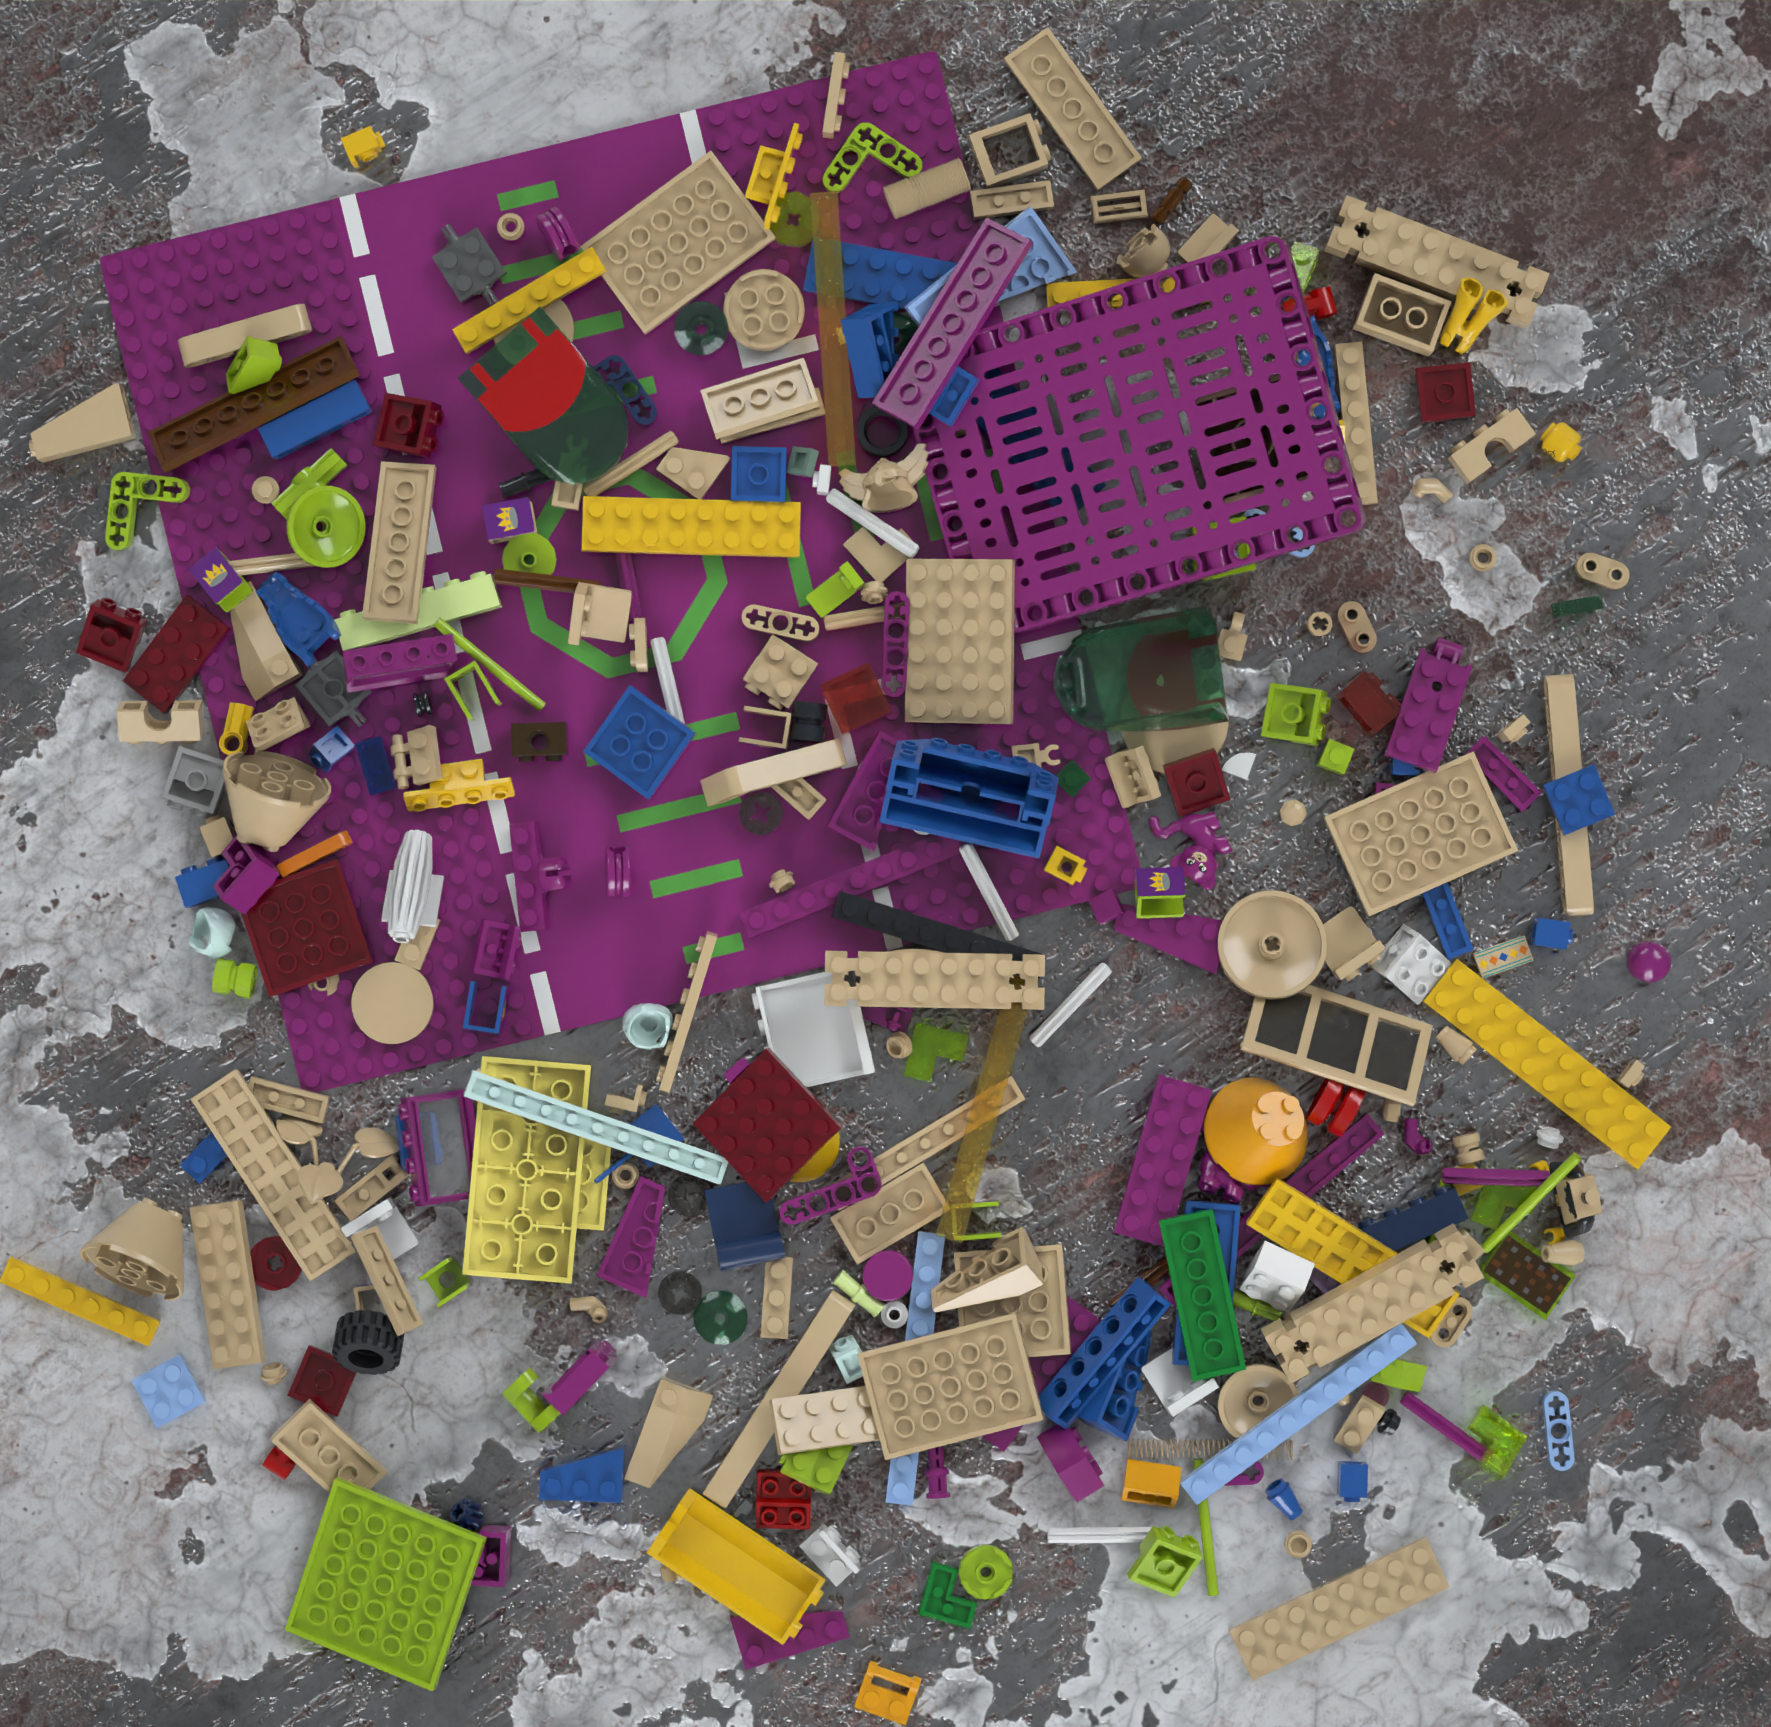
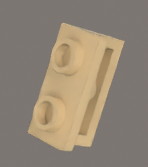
M1143 745L1124 749L1105 758L1122 808L1161 796L1158 781L1154 777L1149 763V756L1145 752Z

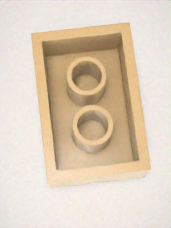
M1375 273L1369 283L1353 329L1429 357L1433 353L1452 301Z

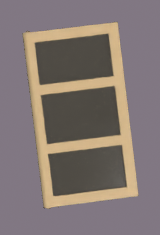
M1309 985L1303 991L1283 999H1263L1254 996L1243 1041L1240 1044V1050L1409 1106H1414L1417 1101V1092L1433 1025Z

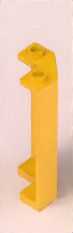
M690 1488L647 1551V1554L782 1645H784L789 1636L793 1639L796 1637L803 1626L799 1623V1620L811 1603L816 1606L824 1594L820 1588L826 1579Z

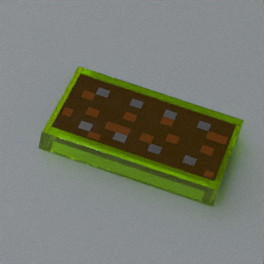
M1512 1231L1494 1247L1480 1268L1484 1279L1544 1320L1548 1318L1576 1277L1574 1273L1560 1264L1544 1262L1539 1249Z

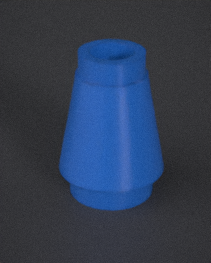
M1280 1478L1266 1488L1267 1499L1287 1516L1289 1520H1294L1301 1515L1303 1510L1289 1482H1285Z

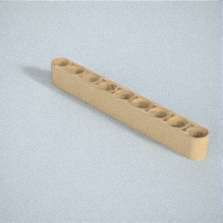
M1573 674L1544 677L1552 781L1582 769ZM1555 817L1564 915L1593 914L1594 901L1587 826L1563 836Z
M831 1291L702 1495L726 1509L774 1434L769 1401L771 1399L799 1395L856 1304L838 1292Z

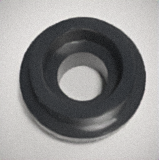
M1388 1409L1378 1421L1377 1431L1382 1435L1387 1434L1390 1436L1394 1434L1400 1425L1401 1417L1397 1415L1395 1410Z

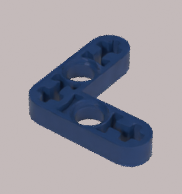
M611 355L585 372L581 388L587 396L583 398L581 393L577 395L576 403L567 410L575 411L612 386L637 423L648 426L653 424L657 418V409L625 360L618 355ZM611 362L615 364L621 363L622 366L619 367L620 373L616 375L614 372H611L607 375L610 381L605 383L603 376L598 370L602 368L605 373L610 370L609 364ZM590 376H596L600 380V386L594 391H590L585 387V380ZM628 383H633L638 388L637 394L632 398H627L622 393L623 387ZM642 395L646 398L641 400L643 406L646 409L652 408L649 419L638 417L641 412L636 404L633 408L630 406V404L637 402Z

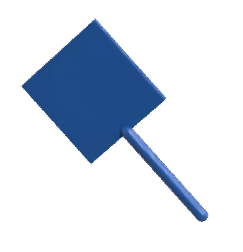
M654 1104L630 1124L679 1142L685 1140L657 1104ZM626 1153L595 1178L594 1182L597 1184L628 1160L632 1154ZM641 1158L649 1168L656 1163Z

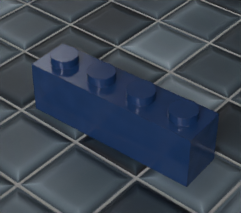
M1447 1184L1433 1190V1196L1424 1199L1423 1195L1409 1200V1206L1399 1210L1398 1206L1382 1212L1384 1215L1382 1218L1374 1221L1373 1217H1370L1357 1224L1359 1226L1358 1229L1395 1251L1430 1236L1451 1224L1455 1225L1469 1218L1455 1186L1449 1188Z

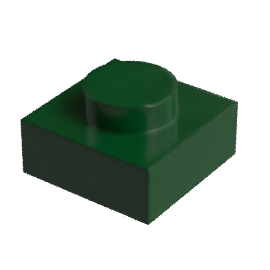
M1073 760L1056 775L1058 777V785L1071 798L1091 779Z

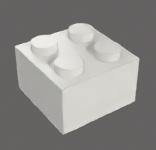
M1264 1241L1250 1261L1239 1290L1245 1292L1253 1299H1260L1271 1304L1276 1310L1289 1313L1305 1291L1315 1264Z

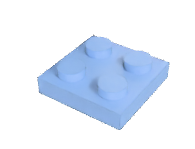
M181 1354L131 1380L156 1428L206 1402Z

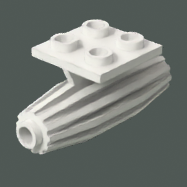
M409 830L405 833L394 868L389 872L381 920L382 922H388V934L393 937L394 941L399 943H408L409 940L414 939L419 926L436 927L444 876L432 875V836L425 831Z

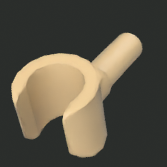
M666 1566L660 1568L661 1577L665 1582L684 1579Z

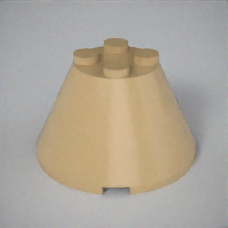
M256 750L254 755L242 756V751L233 753L225 759L222 771L233 823L237 833L236 839L245 844L253 843L263 846L265 850L270 852H277L279 847L286 845L329 799L331 785L327 778L322 780L316 775L317 770L289 756Z
M143 1198L141 1203L133 1204L83 1245L80 1256L84 1263H88L89 1260L96 1266L94 1272L126 1290L149 1298H153L154 1293L165 1295L164 1300L168 1301L179 1299L184 1292L183 1224L181 1223L182 1215L176 1211H165L157 1207L156 1202Z

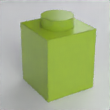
M1328 739L1325 742L1316 766L1342 776L1346 772L1355 749Z

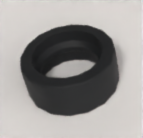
M873 406L867 409L859 419L857 425L858 441L862 449L869 455L878 458H888L899 453L905 446L908 438V425ZM877 416L891 417L898 426V437L888 447L875 446L867 437L866 429L868 423Z

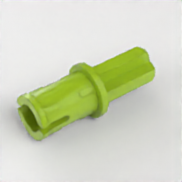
M1234 1288L1233 1306L1251 1312V1316L1256 1314L1272 1321L1281 1319L1283 1311L1276 1310L1271 1304L1260 1299H1253L1246 1293Z

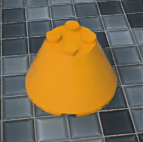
M1250 1077L1233 1081L1217 1093L1210 1102L1205 1114L1204 1136L1213 1160L1216 1164L1219 1163L1230 1174V1177L1245 1184L1261 1186L1272 1184L1276 1177L1280 1180L1286 1178L1299 1166L1307 1150L1308 1125L1298 1099L1288 1090L1271 1080Z

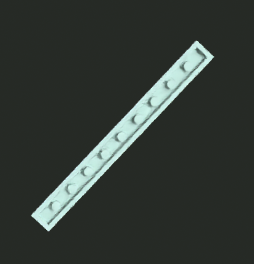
M474 1070L471 1071L463 1094L464 1097L721 1185L728 1165V1161L722 1156Z

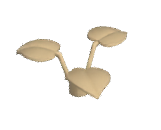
M284 1115L275 1120L276 1129L283 1140L292 1144H305L310 1141L312 1145L314 1165L301 1167L297 1175L299 1185L311 1204L316 1203L323 1197L338 1192L342 1188L343 1179L341 1173L357 1149L360 1150L363 1156L370 1158L384 1157L399 1151L398 1140L388 1132L378 1128H364L356 1132L354 1137L356 1144L352 1145L338 1169L335 1170L334 1165L325 1162L319 1165L315 1137L320 1136L323 1129L318 1122L291 1115Z

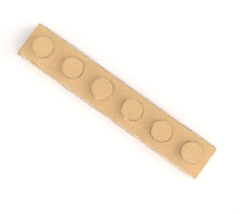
M1362 342L1335 344L1341 420H1344L1345 445L1362 505L1377 504Z
M707 931L706 937L700 936L695 951L700 953L698 963L692 962L687 977L692 979L690 989L684 988L680 1004L684 1005L682 1015L676 1014L672 1026V1030H676L674 1041L668 1039L664 1055L668 1056L666 1067L660 1065L656 1081L661 1082L659 1090L670 1093L718 934Z

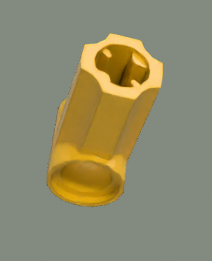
M230 702L224 732L219 740L220 749L227 756L240 751L243 752V755L246 753L249 734L246 721L252 718L254 707ZM233 738H238L240 742L239 748L235 751H228V742Z

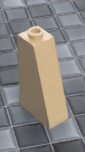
M119 383L113 384L31 432L32 441H29V448L32 456L43 463L137 439L124 387Z

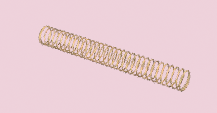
M1129 1438V1440H1128V1458H1129V1459L1132 1458L1133 1441H1134V1446H1135V1458H1136V1459H1137V1451H1138V1442H1139V1444H1140V1455H1141V1459H1142V1455H1143V1444H1144V1442H1145L1146 1459L1148 1458V1445H1149V1441H1150V1448H1151V1459L1153 1458L1154 1441H1155V1446H1156V1458H1157V1459H1158L1159 1442H1160V1444H1161V1455H1162V1459H1163V1453H1164V1443H1166L1167 1459H1168V1457H1169V1445H1170V1441H1171V1449H1172V1459H1174V1446H1175V1441H1176V1446H1177V1459H1179L1180 1441H1181V1444H1182V1456H1183V1459H1184V1452H1185V1442L1187 1443L1188 1459H1189V1456H1190V1444H1191V1442H1192V1449H1193V1459H1195V1446H1196V1441H1197V1447H1198V1459H1200L1201 1441H1202V1445H1203V1457H1204V1459H1205L1206 1442L1208 1443L1209 1459H1210V1454H1211V1443H1212V1442H1213L1214 1455H1216V1445H1217V1441H1218L1219 1452L1221 1451L1222 1441H1223L1224 1448L1227 1447V1442H1228V1444H1230V1442H1229V1440L1227 1439V1441H1226V1446H1225V1443H1224V1440H1223V1439L1221 1440V1444H1219V1440L1217 1439V1440H1216V1443H1215V1446H1214V1441H1213V1439H1211L1210 1448H1209V1441H1208V1439H1206V1441H1205V1446H1204V1443H1203V1440H1202V1439L1200 1440V1445L1198 1444V1440L1196 1439V1440H1195V1443H1194V1446H1193V1440L1190 1439L1189 1448H1188V1441H1187V1439H1185V1441H1184V1447H1183L1182 1439L1179 1440V1445L1177 1444V1440H1176V1439L1174 1440V1444H1173V1445H1172V1440L1169 1439L1168 1447H1167V1441H1166V1439H1164V1441H1163V1448H1162L1161 1439L1158 1440V1446H1157V1443H1156V1439L1153 1440V1444H1152V1445H1151V1440L1148 1439L1147 1447H1146V1440L1143 1439V1441H1142V1450H1141V1441H1140V1439L1137 1440V1447H1136L1135 1439L1133 1438V1440H1132V1445H1131V1444H1130V1438ZM1290 1440L1289 1444L1286 1441L1288 1460L1289 1446L1291 1460L1293 1459V1441ZM1284 1441L1283 1445H1282V1443H1281V1448H1282V1460L1284 1459V1445H1285V1441ZM1278 1445V1447H1276L1277 1460H1278V1453H1279V1445Z

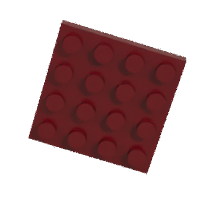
M339 859L275 880L273 885L267 888L257 903L245 915L241 913L269 997L374 962Z
M766 1048L692 1123L765 1202H769L843 1127L770 1048Z

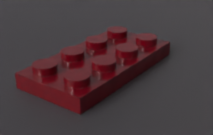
M186 595L123 679V682L163 714H168L174 701L180 698L230 631L231 627L193 597Z

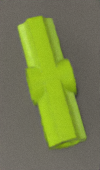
M330 448L311 467L308 466L300 471L292 480V484L272 502V505L287 520L292 504L303 492L313 487L327 486L348 465Z

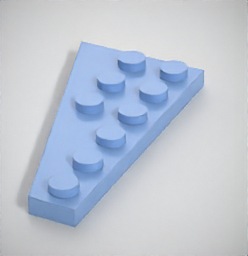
M1027 207L1004 226L1028 238L1033 245L998 301L1053 282L1064 276L1077 273L1032 207ZM956 266L905 306V309L918 327Z

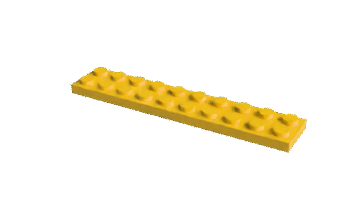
M1458 959L1452 962L1448 970L1423 999L1422 1002L1638 1170L1670 1130V1125Z

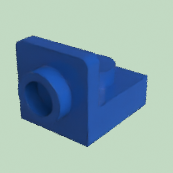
M336 726L313 744L309 756L315 767L328 773L334 764L354 749L355 745Z

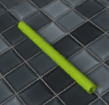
M439 618L433 626L444 635L453 634V640L457 646L536 710L540 711L546 703L442 618Z
M1573 1152L1480 1245L1485 1253H1489L1582 1160L1578 1154Z
M1203 1458L1192 1460L1193 1470L1204 1463ZM1207 1497L1198 1504L1208 1596L1219 1595Z

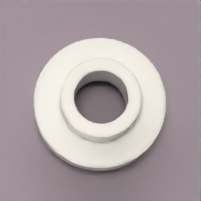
M1545 1126L1543 1130H1537L1538 1144L1557 1149L1559 1143H1563L1564 1137L1560 1135L1558 1129Z
M890 1301L881 1310V1319L890 1328H899L907 1321L908 1310L899 1301ZM891 1310L899 1311L900 1316L898 1319L893 1320L890 1318L889 1313Z

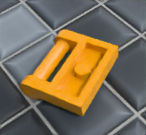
M870 1660L854 1707L906 1725L922 1678L917 1676L911 1678L877 1666V1662ZM873 1676L909 1688L907 1695L872 1683Z

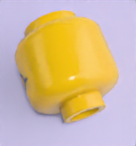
M1564 422L1552 423L1540 438L1543 441L1542 450L1558 462H1564L1568 458L1571 461L1574 460L1582 449L1579 446L1581 435Z

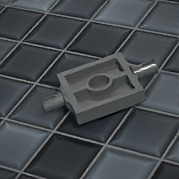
M451 224L445 225L446 228L442 227L440 230L449 243L432 258L459 301L464 303L473 296L482 294L489 307L499 302L491 288L507 272L479 228L476 227L465 235L457 236Z
M336 650L328 658L321 661L316 660L311 666H308L310 669L295 686L329 727H332L341 718L350 716L359 728L363 725L359 719L364 724L368 720L357 708L373 692L369 689L347 693L342 664L343 656Z

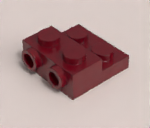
M385 393L373 446L430 458L431 452H435L438 446V439L435 436L437 426H440L444 420V412L441 410L442 405L429 400Z
M97 599L90 606L76 653L126 673L130 669L136 647L141 642L148 619L141 617L142 612L137 609L127 608L124 610L116 607L117 602L113 599Z

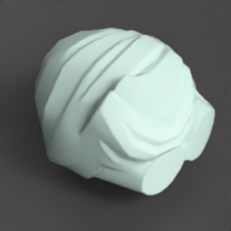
M217 907L199 909L196 912L192 936L189 937V945L195 948V951L208 955L211 959H218L229 954L232 951L229 945L235 931V922L232 915L228 911ZM201 936L207 940V946L205 949H203L205 946L204 942L200 940Z
M640 1003L633 1005L625 1012L623 1016V1031L630 1043L638 1048L649 1050L665 1046L669 1029L673 1024V1017L668 1008L660 1004Z

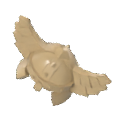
M917 444L910 455L898 463L889 461L886 458H880L868 473H854L845 468L839 472L842 477L839 482L844 487L843 490L850 494V498L863 501V508L869 512H893L908 507L918 498V494L913 486L925 474L924 470L928 465L927 457L929 452L925 451L926 444Z

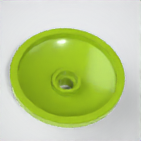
M334 486L313 487L303 492L292 504L287 517V536L295 553L305 562L317 567H336L349 561L360 549L365 536L364 514L356 499L345 490ZM319 521L323 525L321 531H318L316 528Z

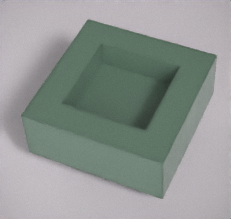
M793 446L786 472L795 476L813 477L819 451L812 448Z

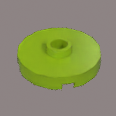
M535 533L518 535L511 539L506 545L502 557L505 570L547 575L553 574L557 561L555 549L549 540ZM528 554L533 555L535 559L531 565H527L524 562V557Z
M988 1544L975 1546L967 1551L960 1561L958 1570L960 1583L967 1593L977 1599H995L1005 1593L1010 1586L1013 1578V1567L1007 1554L998 1547ZM989 1567V1574L982 1576L981 1569Z

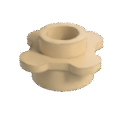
M880 581L865 583L863 590H861V595H863L861 600L870 604L880 603L888 595L886 593L888 590L884 587V583Z

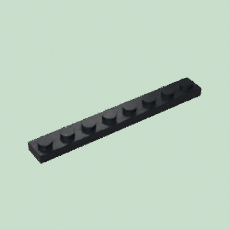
M842 891L838 893L831 915L833 918L946 953L1012 954V961H1022V954L1044 955Z

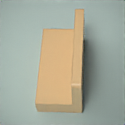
M1212 214L1178 250V255L1188 263L1222 252L1237 236L1239 230L1233 224L1228 226L1216 214Z

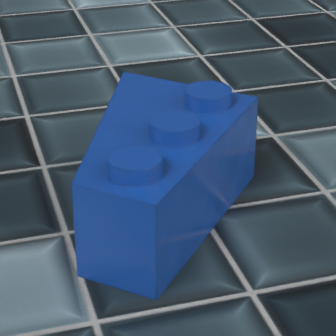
M898 302L870 304L841 319L842 332L846 341L848 358L851 363L858 398L876 397L899 360V354H894V337H898V328H894L893 311H898Z
M626 1445L543 1468L540 1472L539 1500L621 1503L624 1494Z

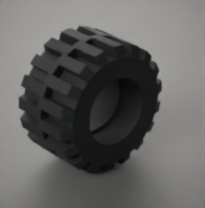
M372 1310L348 1312L337 1321L332 1356H334V1360L340 1366L352 1372L370 1375L385 1374L387 1371H393L400 1364L404 1334L397 1336L388 1315L382 1312Z

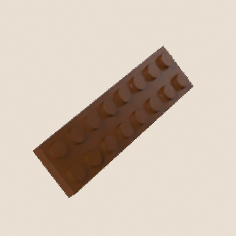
M341 335L281 365L269 382L236 394L227 392L149 431L148 435L159 464L166 473L360 376Z

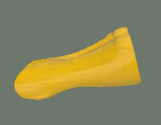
M1462 277L1457 289L1453 310L1442 330L1439 343L1448 347L1456 337V334L1461 337L1455 352L1463 355L1470 349L1486 325L1505 309L1508 304L1506 297L1497 290H1487L1477 311L1467 321L1466 319L1480 299L1484 287L1474 278Z

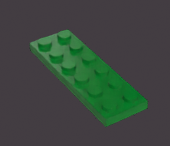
M1210 1208L1158 1220L1191 1380L1198 1381L1246 1370L1213 1209Z

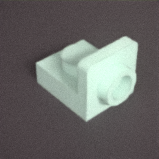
M853 1335L842 1337L829 1346V1350L847 1384L863 1376L857 1355L862 1351Z

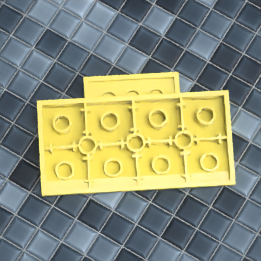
M482 1056L480 1073L587 1109L591 1065ZM478 1101L462 1275L572 1284L577 1228L604 1231L609 1175L597 1184L594 1182V1179L609 1168L611 1147Z

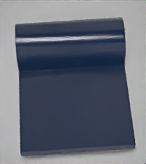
M747 1182L704 1190L720 1271L785 1258L773 1198L769 1202H765Z

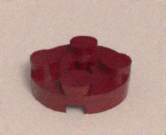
M280 1236L264 1238L255 1244L250 1251L254 1281L266 1290L277 1291L288 1288L298 1280L302 1273L301 1267ZM276 1256H279L283 1266L278 1267L274 1271L271 1269L272 1265L268 1261L270 1258L274 1259Z

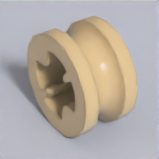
M1316 612L1308 617L1307 629L1312 635L1323 636L1331 630L1332 619L1327 613ZM1315 617L1319 620L1323 618L1326 620L1327 624L1323 625L1326 627L1324 631L1320 628L1316 630L1313 628L1312 624L1316 623L1313 621Z

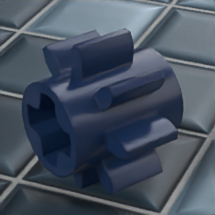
M464 1498L462 1503L458 1502L452 1507L450 1519L454 1522L453 1524L467 1530H477L484 1518L483 1513L479 1511L482 1505Z

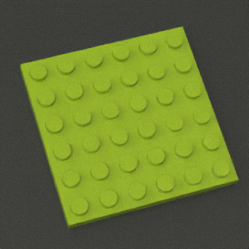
M337 1477L334 1479L284 1630L420 1687L434 1691L437 1687L487 1537Z

